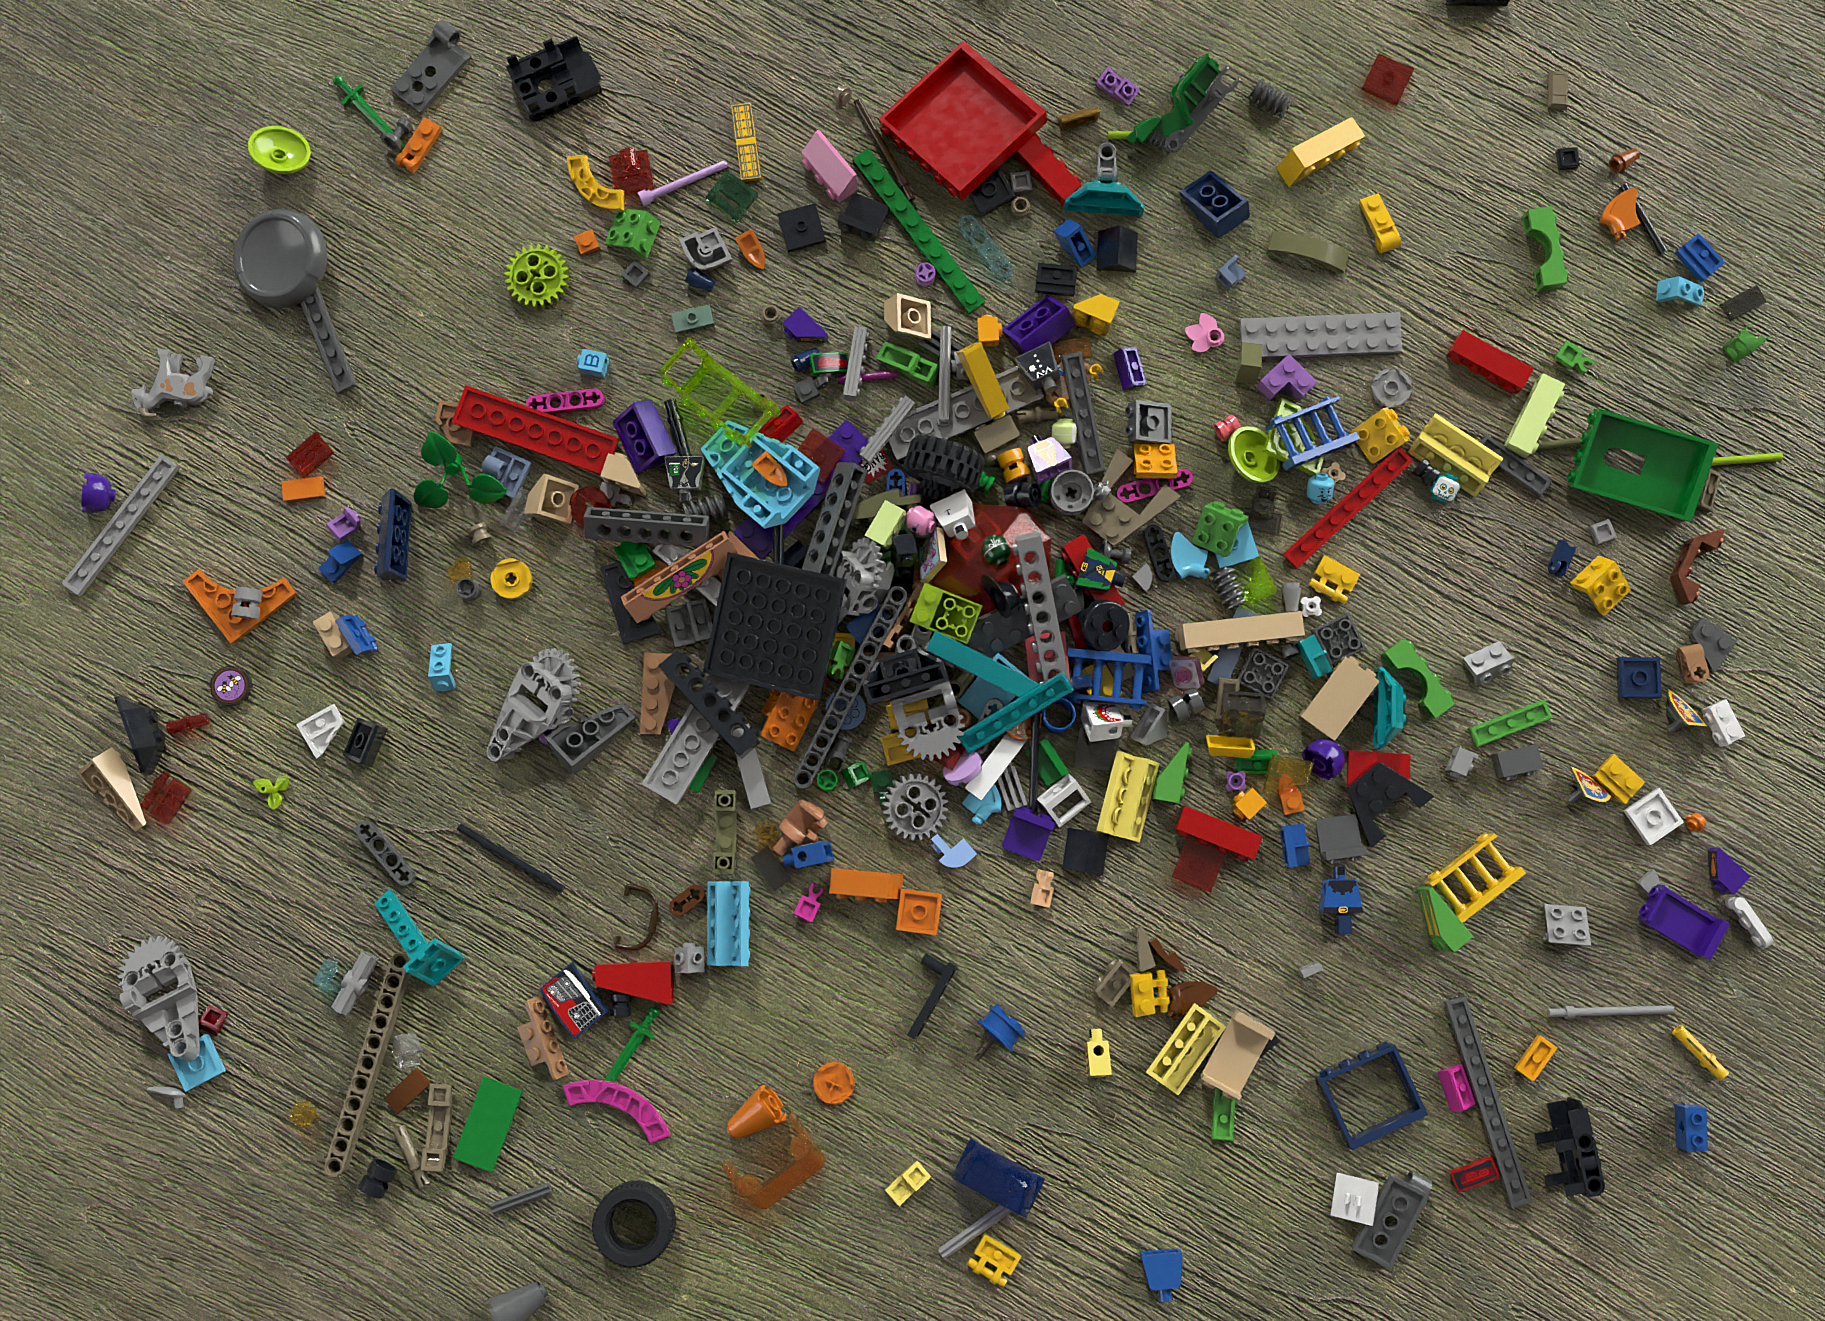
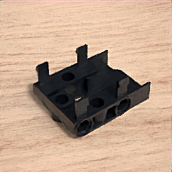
M577 35L554 45L552 38L543 42L544 49L519 60L515 54L506 58L509 63L506 66L508 73L532 122L545 119L602 93L599 84L601 76L590 53L583 51ZM535 65H541L539 68H533ZM546 79L553 81L555 84L554 88L543 93L538 91V85L541 81ZM526 89H531L530 92L523 93ZM556 98V101L549 102L551 99Z
M1567 1097V1100L1547 1103L1552 1130L1535 1133L1536 1142L1541 1144L1555 1141L1554 1144L1561 1172L1544 1175L1546 1186L1564 1183L1567 1197L1578 1194L1587 1198L1601 1195L1605 1190V1182L1588 1108L1584 1107L1580 1100L1572 1097Z

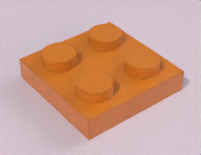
M901 888L896 930L937 935L942 894Z

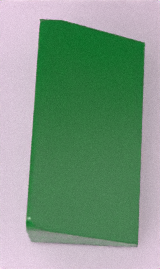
M1255 749L1250 758L1235 757L1236 773L1244 771L1245 774L1277 775L1279 759L1277 750Z

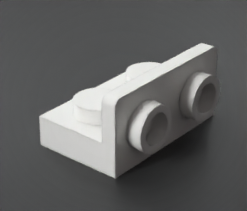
M1727 699L1701 710L1704 722L1711 728L1713 732L1712 737L1720 747L1731 745L1732 742L1745 736Z

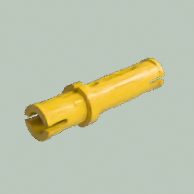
M1683 1025L1677 1026L1672 1031V1034L1700 1061V1065L1703 1068L1706 1067L1717 1080L1720 1081L1729 1074L1716 1060V1056L1713 1053H1709Z

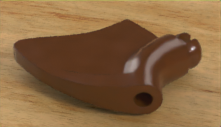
M1185 981L1170 987L1168 991L1171 995V1003L1167 1016L1177 1020L1179 1014L1185 1016L1194 1003L1202 1008L1218 992L1217 987L1199 981Z

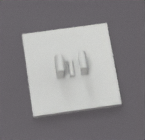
M1337 1173L1331 1215L1373 1226L1379 1183Z

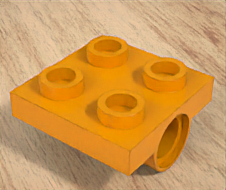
M1134 444L1133 471L1136 474V478H1177L1174 444Z

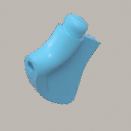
M1176 532L1173 536L1170 551L1175 573L1181 580L1187 576L1207 579L1210 570L1204 568L1208 551L1197 548L1180 532Z
M993 784L982 800L969 793L962 803L969 811L975 814L972 821L978 826L982 825L983 821H986L992 813L1001 812V798L995 784Z

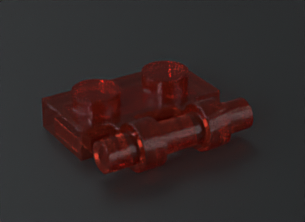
M163 771L153 781L154 785L149 793L146 792L143 796L144 800L140 807L148 810L152 804L154 807L150 814L165 824H170L193 789L176 778H173L168 783L167 780L170 774ZM163 789L164 792L162 793L160 798L157 799L156 796L158 795L160 790Z

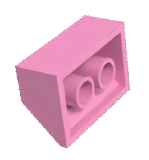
M817 130L802 151V163L808 171L810 169L815 174L814 178L820 185L824 184L832 200L836 199L840 204L858 190L857 174L821 131Z

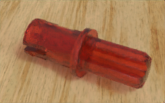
M206 713L191 717L186 715L182 719L166 722V729L169 734L185 730L192 731L193 728L208 725L210 718Z

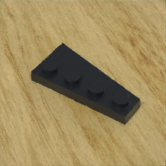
M620 561L601 566V573L623 645L663 633L652 614L647 620L637 623L625 608L621 596L635 587Z

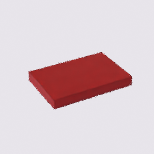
M1347 751L1346 787L1377 761L1410 780V754Z

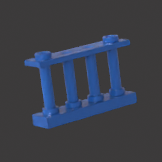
M1330 396L1325 397L1319 401V404L1285 417L1278 415L1270 420L1271 423L1265 427L1266 431L1276 428L1289 454V459L1282 464L1285 471L1346 448L1360 439L1357 432L1348 434L1343 429L1333 408V405L1340 400L1339 396L1332 399ZM1326 410L1338 435L1336 440L1332 441L1331 438L1329 439L1317 414L1318 411ZM1309 415L1321 440V446L1316 447V445L1312 444L1300 418ZM1293 422L1304 444L1305 452L1300 454L1299 451H1296L1284 424Z
M1068 648V658L1073 659L1072 662L1074 663L1073 676L1081 675L1082 664L1085 661H1093L1094 675L1091 695H1082L1079 692L1072 691V693L1064 696L1065 699H1068L1072 704L1090 701L1130 705V709L1142 710V706L1147 707V701L1141 700L1143 671L1146 669V666H1151L1152 663L1150 655ZM1105 662L1113 663V666H1115L1112 697L1100 696L1102 668ZM1125 664L1134 665L1133 668H1135L1132 699L1120 698L1122 673Z

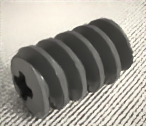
M1262 78L1255 85L1248 99L1253 96V104L1260 100V108L1267 104V112L1273 108V116L1280 112L1279 119L1281 120L1292 103L1290 102L1291 95L1289 94L1283 98V90L1277 94L1278 87L1270 90L1271 83L1269 82L1263 86L1264 79Z
M722 493L720 499L713 495V501L705 497L704 504L698 499L697 506L690 501L689 508H687L683 503L685 514L709 516V522H711V516L715 520H719V514L723 518L727 517V507Z
M1228 566L1209 573V576H1216L1212 583L1219 584L1215 590L1222 591L1218 597L1220 599L1225 598L1221 603L1222 606H1229L1225 611L1240 606L1248 600L1247 598L1240 597L1244 590H1237L1241 583H1234L1238 575H1231L1235 568H1228Z

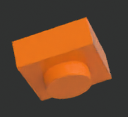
M592 229L574 236L582 256L600 250Z

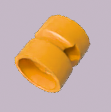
M1021 448L1011 449L997 456L996 459L1000 469H1004L1003 476L1006 484L1019 482L1031 475L1027 464L1023 463L1025 458Z

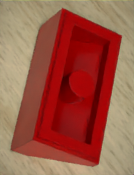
M786 404L758 432L765 437L774 438L782 443L803 423V420L798 413Z

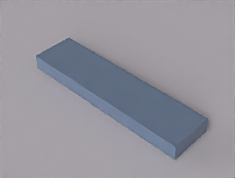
M1237 606L1232 619L1256 616V614ZM1239 644L1240 647L1235 649H1227V646H1220V650H1218L1216 655L1218 658L1213 662L1206 681L1218 686L1219 678H1230L1244 644Z

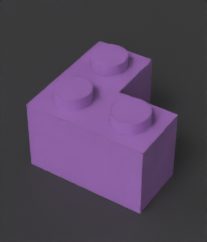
M1288 354L1258 383L1256 388L1269 401L1285 388L1299 402L1315 386L1317 381Z

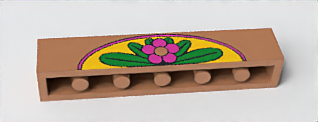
M725 531L621 596L622 602L637 623L647 620L657 610L664 609L673 600L683 597L690 589L700 586L707 578L717 575L725 567L727 553L739 554Z

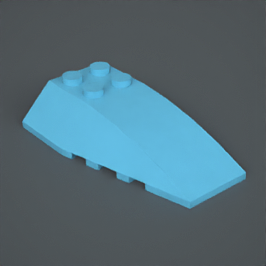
M727 420L701 448L737 506L764 529L786 523L814 494L820 468L789 444L785 445L780 443L779 440L770 439L759 432L755 433L750 431L749 428ZM767 451L784 469L787 477V486L775 485L765 480L751 464Z

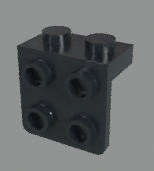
M854 193L851 196L845 213H840L838 228L847 234H853L865 241L875 243L889 207Z

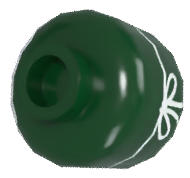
M996 534L984 539L981 547V552L989 565H997L998 567L1008 563V558L1012 553L1006 539Z

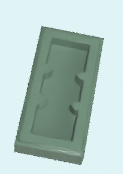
M710 304L671 313L676 334L715 325Z

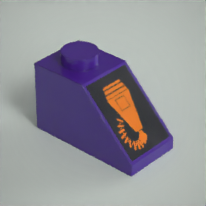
M800 307L782 323L783 332L790 340L794 338L797 342L828 341V334Z
M1720 847L1709 848V880L1715 884L1714 888L1719 893L1734 895L1751 876Z

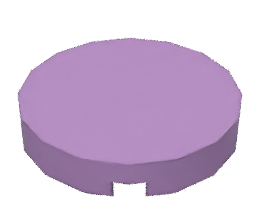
M967 751L958 753L945 764L943 776L951 785L957 786L961 782L966 784L980 773L982 769L981 763L983 764L982 759L975 751L970 754Z

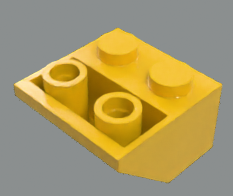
M1099 294L1076 303L1071 316L1076 326H1085L1090 328L1095 334L1107 335L1120 301Z

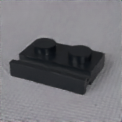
M1038 263L1035 293L1074 297L1077 267Z

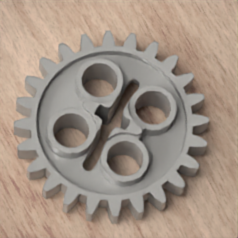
M909 773L907 780L904 776H900V783L894 780L893 784L895 787H887L890 794L883 795L888 800L881 803L887 806V809L883 810L882 813L888 814L884 819L885 822L891 821L888 828L893 829L896 827L894 834L898 835L902 832L901 837L904 839L909 834L910 840H914L915 835L919 840H922L923 834L928 838L930 837V830L934 833L937 832L936 825L943 826L939 820L946 819L942 812L948 811L947 808L943 807V804L947 803L948 800L941 798L946 793L943 791L939 792L941 785L937 784L934 786L935 779L928 781L927 775H924L921 779L919 773H916L913 778V775ZM911 787L916 788V795L913 798L909 796ZM903 795L908 801L916 803V806L929 814V817H925L920 811L913 810V806L903 801L900 796ZM927 799H931L933 802L932 807L927 810L925 802ZM903 804L905 811L899 815L897 807ZM919 815L921 823L918 826H914L913 820Z

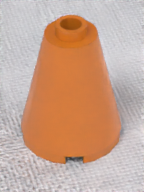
M766 1085L758 1087L727 1122V1132L732 1138L741 1139L781 1124L786 1120V1112L782 1114L781 1108L784 1106L778 1095L771 1088L766 1090Z

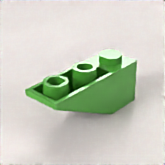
M1189 742L1182 744L1156 778L1152 800L1178 804L1179 800H1183L1185 788H1182L1183 780L1187 779L1188 768H1185L1186 760H1190L1192 748H1189Z

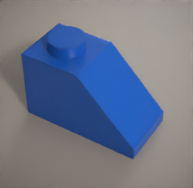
M1068 219L1054 230L1062 248L1080 268L1096 257L1080 224Z

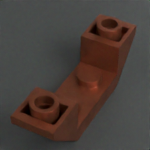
M1719 529L1685 542L1670 575L1680 604L1687 605L1695 602L1700 593L1698 589L1701 584L1686 578L1693 569L1691 564L1698 557L1701 549L1709 552L1719 548L1723 543L1724 538L1722 536L1725 530Z

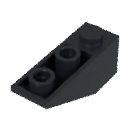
M913 534L893 535L891 544V563L895 570L891 587L899 586L906 592L912 589L918 555ZM894 590L892 593H901V591Z

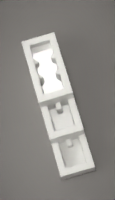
M1006 734L983 763L980 773L967 784L965 789L979 800H982L1027 740H1014Z

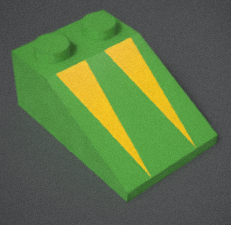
M1420 886L1417 889L1428 934L1432 938L1431 943L1436 949L1455 953L1474 937L1433 887Z

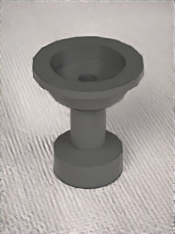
M399 118L396 122L398 128L393 134L387 133L380 136L382 142L395 152H401L402 150L401 136L404 133L409 134L413 129L412 125L404 118Z
M1106 540L1102 541L1099 550L1100 554L1109 559L1110 557L1121 559L1122 564L1128 565L1132 552L1130 548H1124L1123 551L1112 550L1111 545Z

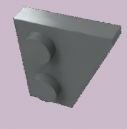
M1704 617L1697 621L1689 633L1693 643H1699L1703 647L1705 660L1709 665L1708 670L1711 673H1715L1737 642V640Z

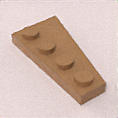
M644 653L640 734L662 735L676 686L660 670L658 665L671 654Z

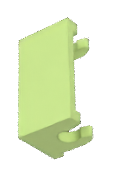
M885 500L865 536L889 550L893 535H898L905 523L906 511Z

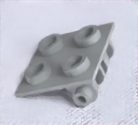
M1544 904L1547 933L1545 932L1543 935L1544 941L1557 944L1591 946L1586 907Z

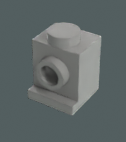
M1461 747L1454 748L1445 771L1451 773L1450 777L1462 781L1463 777L1471 773L1474 765L1472 760L1478 759L1479 755Z

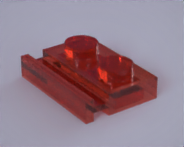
M315 431L285 458L297 473L305 479L335 452L321 435Z

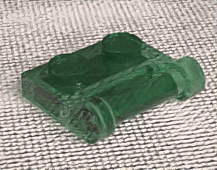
M726 170L709 191L706 200L716 204L732 216V220L738 223L744 213L757 199L758 193ZM722 192L738 204L739 208L735 210L717 196L718 193Z

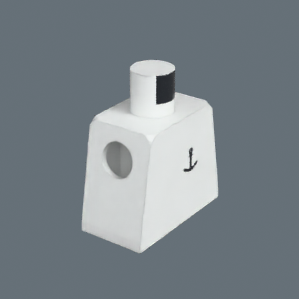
M965 489L930 505L931 510L948 537L956 535V538L959 540L965 539L968 536L967 530L975 526L972 501Z

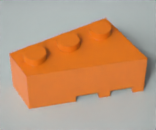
M831 868L829 893L836 894V898L848 899L849 895H854L855 900L868 901V897H875V902L887 903V899H900L903 874Z

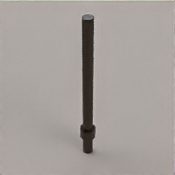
M856 99L853 103L897 180L896 184L900 190H903L909 202L915 200L916 197L909 187L910 183L907 177L903 176L861 99Z

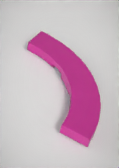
M582 1080L562 1086L569 1106L580 1103L603 1102L627 1112L641 1126L650 1143L671 1135L665 1121L655 1107L640 1094L628 1087L603 1080Z

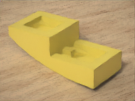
M916 1161L884 1191L897 1206H900L931 1176Z

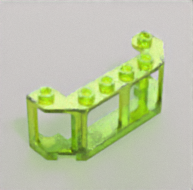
M689 336L658 371L662 377L660 381L667 388H672L680 395L682 403L688 408L693 406L698 416L702 419L708 418L710 420L709 424L717 431L719 429L725 432L723 435L731 442L735 441L740 446L750 449L752 447L750 443L752 437L771 416L777 418L782 413L780 408L771 399L768 400L766 397L760 396L709 356L707 351L697 346L698 343ZM689 349L702 364L689 380L679 388L666 373L681 355ZM709 372H713L733 388L731 393L713 413H710L689 396ZM739 396H744L763 411V415L744 436L737 430L733 431L719 420Z

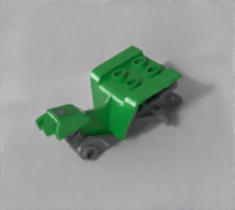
M1206 53L1202 58H1197L1172 87L1170 96L1174 103L1173 110L1161 117L1153 116L1135 125L1133 131L1126 139L1132 144L1136 140L1139 143H1143L1148 138L1149 143L1154 140L1153 145H1156L1158 142L1157 147L1161 146L1167 153L1177 152L1213 109L1219 105V102L1225 95L1232 92L1242 78L1238 77L1228 88L1221 82L1220 78L1229 69V66L1226 65L1220 71L1218 69L1219 64Z

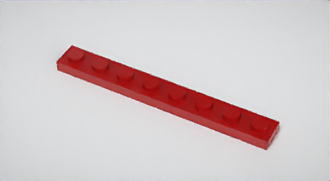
M1399 446L1283 553L1282 556L1295 569L1300 567L1411 464L1413 460Z

